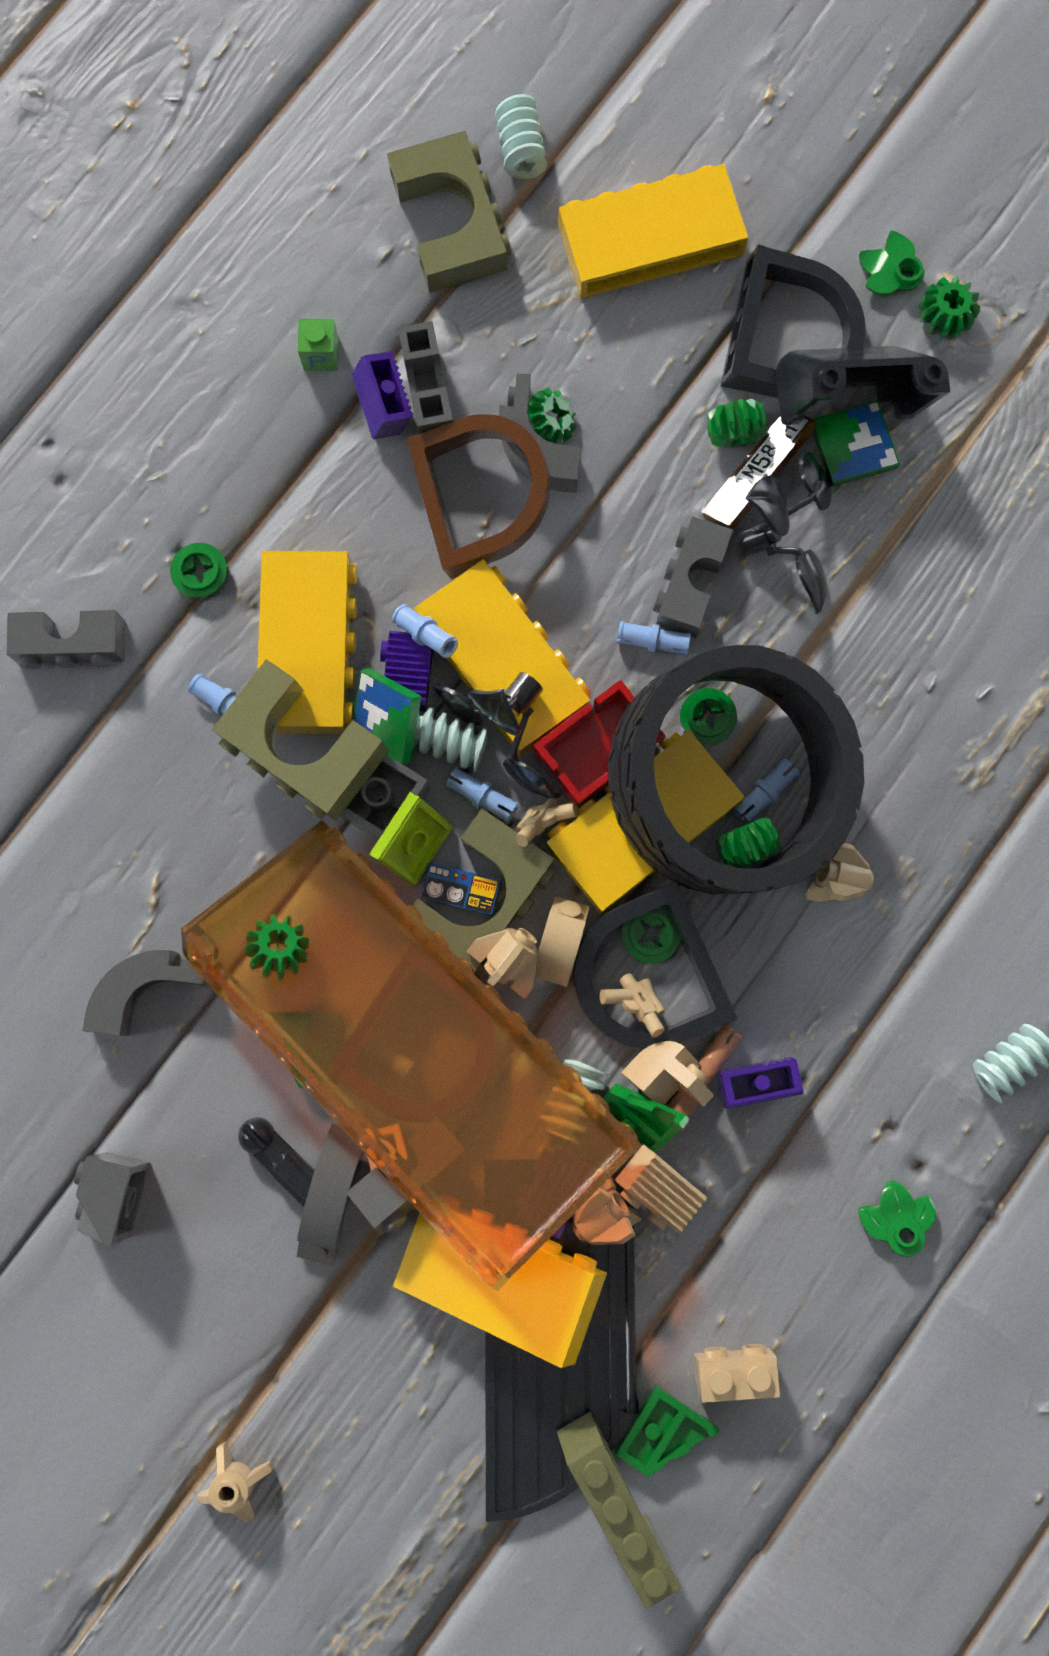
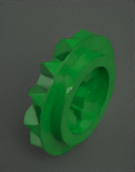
M548 387L538 391L531 397L528 404V416L534 431L544 440L554 444H562L572 438V432L577 428L576 423L572 420L576 413L571 411L568 406L570 400L562 399L560 390L552 392ZM552 411V413L558 415L559 419L557 420L556 417L546 414Z
M192 543L176 553L171 562L170 575L173 584L180 592L191 599L193 597L206 599L208 595L219 592L221 585L227 580L228 565L222 553L214 546L206 543ZM196 559H198L204 569L210 568L209 571L204 572L202 583L195 575H190L191 572L196 571Z
M703 688L691 693L685 699L680 709V726H682L685 733L690 730L702 745H717L729 738L737 724V709L734 702L727 694L717 689ZM704 703L710 714L722 713V715L714 719L712 731L706 721H694L702 716Z
M664 907L656 908L623 924L622 940L627 952L640 962L652 964L662 962L673 955L680 943V938L667 909ZM641 921L650 928L659 927L661 924L664 925L660 929L661 932L657 935L661 948L651 940L646 943H638L645 933Z

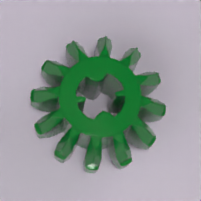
M943 276L936 285L931 284L928 286L924 293L925 297L919 303V310L923 311L920 316V322L930 323L928 334L938 330L940 331L941 340L948 333L956 339L962 334L963 330L968 331L972 328L975 318L980 313L981 306L977 304L979 293L969 292L971 282L963 286L959 284L958 276L953 278L951 283Z
M740 399L734 402L729 401L727 404L718 405L715 409L708 412V437H710L712 445L722 449L731 447L733 449L737 446L755 443L766 435V411H764L762 403L756 400L749 399L745 401Z
M764 817L731 829L719 835L715 840L720 859L723 860L725 865L736 868L764 859L778 852L781 847L778 839L780 836L776 827H773L769 818Z
M273 913L270 916V923L268 925L258 919L255 923L256 931H248L246 934V941L249 944L244 947V954L252 958L250 961L252 970L263 967L262 976L265 979L270 976L272 971H276L278 979L282 980L285 977V969L296 975L299 972L298 963H306L308 960V953L305 950L309 948L310 940L308 937L302 936L304 934L302 924L291 927L292 918L290 916H287L283 923H280ZM276 943L277 946L275 951L270 949V945ZM279 944L284 945V949L278 951Z

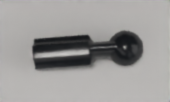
M261 1117L248 1119L239 1128V1144L243 1150L252 1154L304 1207L315 1169L274 1130V1127L268 1120Z

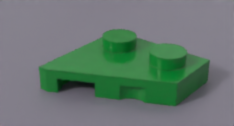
M655 1384L616 1447L615 1455L649 1477L664 1468L665 1464L671 1459H678L690 1452L689 1448L708 1436L712 1438L717 1435L720 1428Z

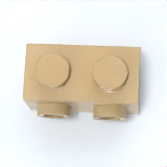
M749 1344L742 1346V1350L727 1351L726 1347H708L704 1349V1353H694L697 1394L702 1403L780 1397L777 1356L770 1348H765V1345Z

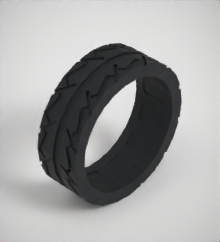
M731 645L702 652L650 681L649 685L645 686L628 704L616 727L617 736L613 735L608 758V785L612 795L610 799L618 825L632 848L658 874L672 882L676 881L679 886L711 895L744 894L776 890L798 883L824 865V860L828 862L846 841L857 818L856 809H860L865 784L863 754L859 750L862 746L856 725L841 697L834 693L835 689L815 669L797 658L760 645ZM706 681L734 682L753 688L773 700L789 716L802 738L808 755L811 778L809 801L800 826L789 843L776 855L750 869L736 868L715 862L695 850L674 828L664 812L656 789L654 755L656 739L663 720L677 698L696 683Z

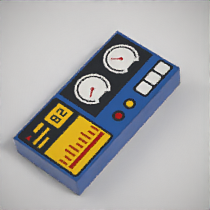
M430 862L421 899L492 916L501 880Z

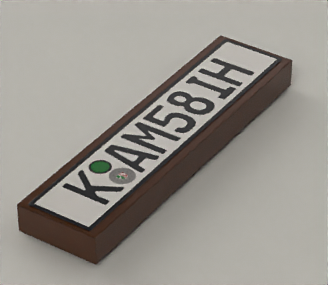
M804 415L803 421L799 424L781 425L780 416L703 509L702 514L704 518L714 524L734 530L753 507L751 503L745 500L750 489L759 479L768 475L776 478L816 430L815 420Z

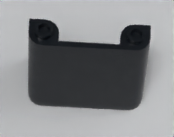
M897 346L794 350L783 356L776 366L781 425L799 424L803 421L804 412L809 407L815 405L820 400L836 398L843 392L845 387L876 386L877 401L879 403L888 402L893 405L897 410L895 412L896 419L913 418L951 392L948 370L941 360Z

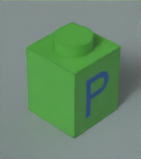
M299 319L298 354L304 371H338L339 336L334 319Z

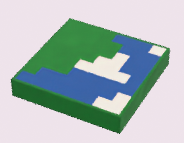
M879 401L814 418L817 428L813 432V436L831 487L895 470L899 467L900 462Z
M371 668L363 669L360 671L353 720L384 742L390 750L386 754L387 756L402 765L410 763L421 696Z

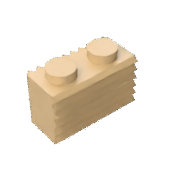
M644 1144L615 1179L624 1188L620 1195L637 1210L642 1204L650 1210L646 1217L663 1231L669 1225L677 1233H681L683 1227L687 1226L688 1221L692 1220V1216L697 1214V1209H700L702 1203L707 1200L704 1194Z

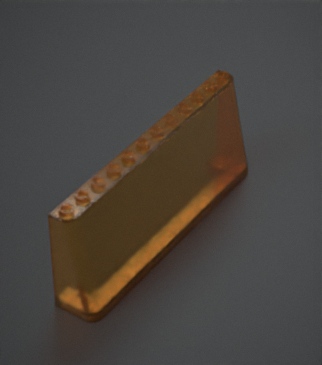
M321 820L182 927L183 954L192 968L478 1276L492 1289L499 1291L642 1145L637 1141L635 1131L628 1124L619 1122L609 1112V1106L604 1099L597 1094H591L581 1084L582 1080L579 1074L570 1066H564L554 1056L555 1053L552 1047L544 1039H537L527 1029L528 1025L524 1018L515 1011L511 1012L501 1002L498 992L491 985H484L474 975L475 972L470 963L462 957L458 958L448 948L449 946L445 938L437 931L432 932L422 922V916L417 909L410 904L406 906L397 896L393 885L384 878L380 879L372 871L369 861L362 854H355L347 846L346 839L342 833L334 827L330 828ZM273 913L280 923H283L284 919L290 916L292 918L291 927L302 924L304 927V934L302 936L308 937L310 940V946L305 950L308 953L307 962L298 963L299 972L296 975L285 969V977L282 980L278 979L276 971H272L270 976L265 979L262 976L263 967L252 970L250 967L252 958L244 954V947L249 944L246 941L247 932L256 931L255 923L258 919L268 925L270 923V916ZM276 943L270 945V949L275 951L277 946ZM279 944L278 951L284 949V945Z

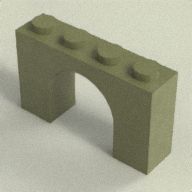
M466 130L387 153L389 171L399 202L435 192H449L462 197L473 210L471 219L460 231L417 245L419 264L429 293L507 270V256L511 255L509 239L506 233L500 234L498 225L501 224L500 213L496 203L490 204L488 195L491 194L489 180L486 173L480 174L478 165L481 164L478 147L476 143L470 144Z
M266 659L212 728L222 738L218 745L234 757L240 752L248 757L250 760L246 765L263 778L267 773L277 778L278 781L275 786L292 799L296 794L306 799L307 802L304 807L321 820L326 814L334 821H337L390 750L381 739L352 720L329 752L316 762L307 765H290L279 760L274 747L275 731L281 719L304 689L293 677Z
M481 809L462 835L461 841L468 848L493 864L504 877L506 897L500 911L492 919L481 925L461 926L447 920L417 898L396 928L404 936L469 982L472 981L474 976L478 979L482 978L486 972L484 964L488 960L485 957L481 963L466 952L476 938L508 929L517 916L523 919L535 902L530 897L536 888L540 886L544 889L556 872L551 868L554 864L553 857L531 842L525 847L518 845L515 841V836L518 833L484 809Z
M591 1412L558 1430L557 1434L566 1463L645 1609H649L680 1590V1583L665 1548L646 1513L642 1515L619 1471L610 1447Z

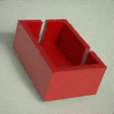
M621 679L594 699L593 708L588 703L533 745L534 756L552 779L558 776L557 785L571 803H576L578 809L608 786V758L613 735L617 736L616 727L628 704L635 698ZM661 729L656 739L655 751L661 747L660 745L666 738Z

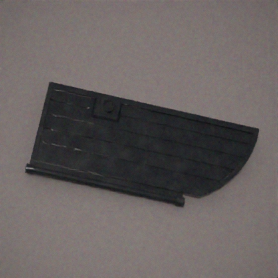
M620 1154V1158H579L593 1166L596 1170L575 1210L579 1208L593 1181L606 1171L611 1174L616 1191L621 1194L624 1188L615 1179L635 1154ZM538 1158L485 1159V1211L495 1216L493 1222L504 1227L506 1223H511L528 1230L527 1237L539 1242L540 1238H545L562 1246L561 1252L573 1258L575 1253L594 1259L597 1261L596 1268L607 1272L574 1365L560 1368L485 1331L486 1522L509 1520L532 1514L564 1499L579 1488L566 1463L557 1434L558 1430L591 1412L612 1451L619 1440L618 1410H623L626 1414H637L639 1412V1399L636 1393L634 1237L624 1244L592 1245L587 1241H580L575 1235L571 1223L574 1221L572 1215L559 1239L520 1218L517 1214L520 1207L515 1204V1201L525 1183L532 1186L538 1174L537 1171L533 1170ZM625 1200L628 1207L630 1206L634 1209V1206H632L628 1201Z

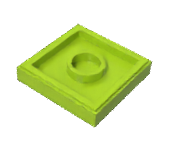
M409 792L369 855L406 883L415 887L449 835L453 825L419 796Z

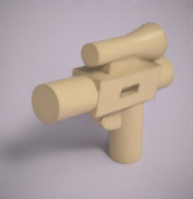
M548 799L543 805H530L525 817L514 829L518 833L515 836L516 843L525 847L535 836H539L546 827L554 824L556 821L578 817L579 811L576 803L558 806L555 800Z
M626 974L619 980L623 989L600 991L601 1004H621L625 1011L635 1014L639 1022L643 1021L652 1037H657L665 1031L657 1017L664 1014L665 1010L654 993L650 979L636 982L632 974Z

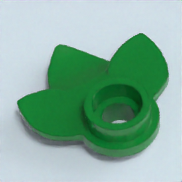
M893 230L889 232L885 250H863L859 253L860 265L866 274L870 275L865 287L873 293L888 295L898 289L911 291L919 287L924 279V267L920 259L915 257L914 244L899 232ZM901 273H909L911 275V278L905 277Z
M889 1180L882 1190L879 1201L880 1206L860 1207L858 1209L859 1218L862 1226L871 1238L887 1242L889 1248L899 1256L912 1257L918 1254L924 1247L925 1232L935 1222V1206L930 1196H923L913 1200L911 1193L906 1187L896 1181ZM900 1231H909L913 1236V1241L911 1243L902 1242L899 1237Z

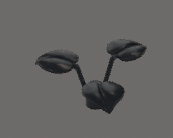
M808 451L803 453L799 460L800 476L805 488L809 492L807 497L786 510V496L778 480L772 475L759 479L750 489L745 500L761 513L764 520L739 529L738 540L742 551L747 556L766 550L768 556L774 554L795 555V564L800 580L814 606L815 614H819L827 593V579L820 560L811 549L804 552L802 548L776 547L777 542L781 541V538L789 531L790 523L788 516L815 501L818 509L821 511L830 506L832 493L829 480L814 455Z
M520 672L507 690L504 688L494 691L471 690L468 694L469 700L450 688L434 684L433 689L441 697L447 708L468 724L472 722L474 726H481L483 720L480 716L483 715L493 720L505 732L515 736L508 760H504L503 766L521 787L536 795L547 798H559L562 795L555 793L540 773L519 761L517 757V750L528 719L534 712L531 706L543 692V688L537 680L524 672ZM522 713L523 715L520 724L518 725V722L515 717H518Z

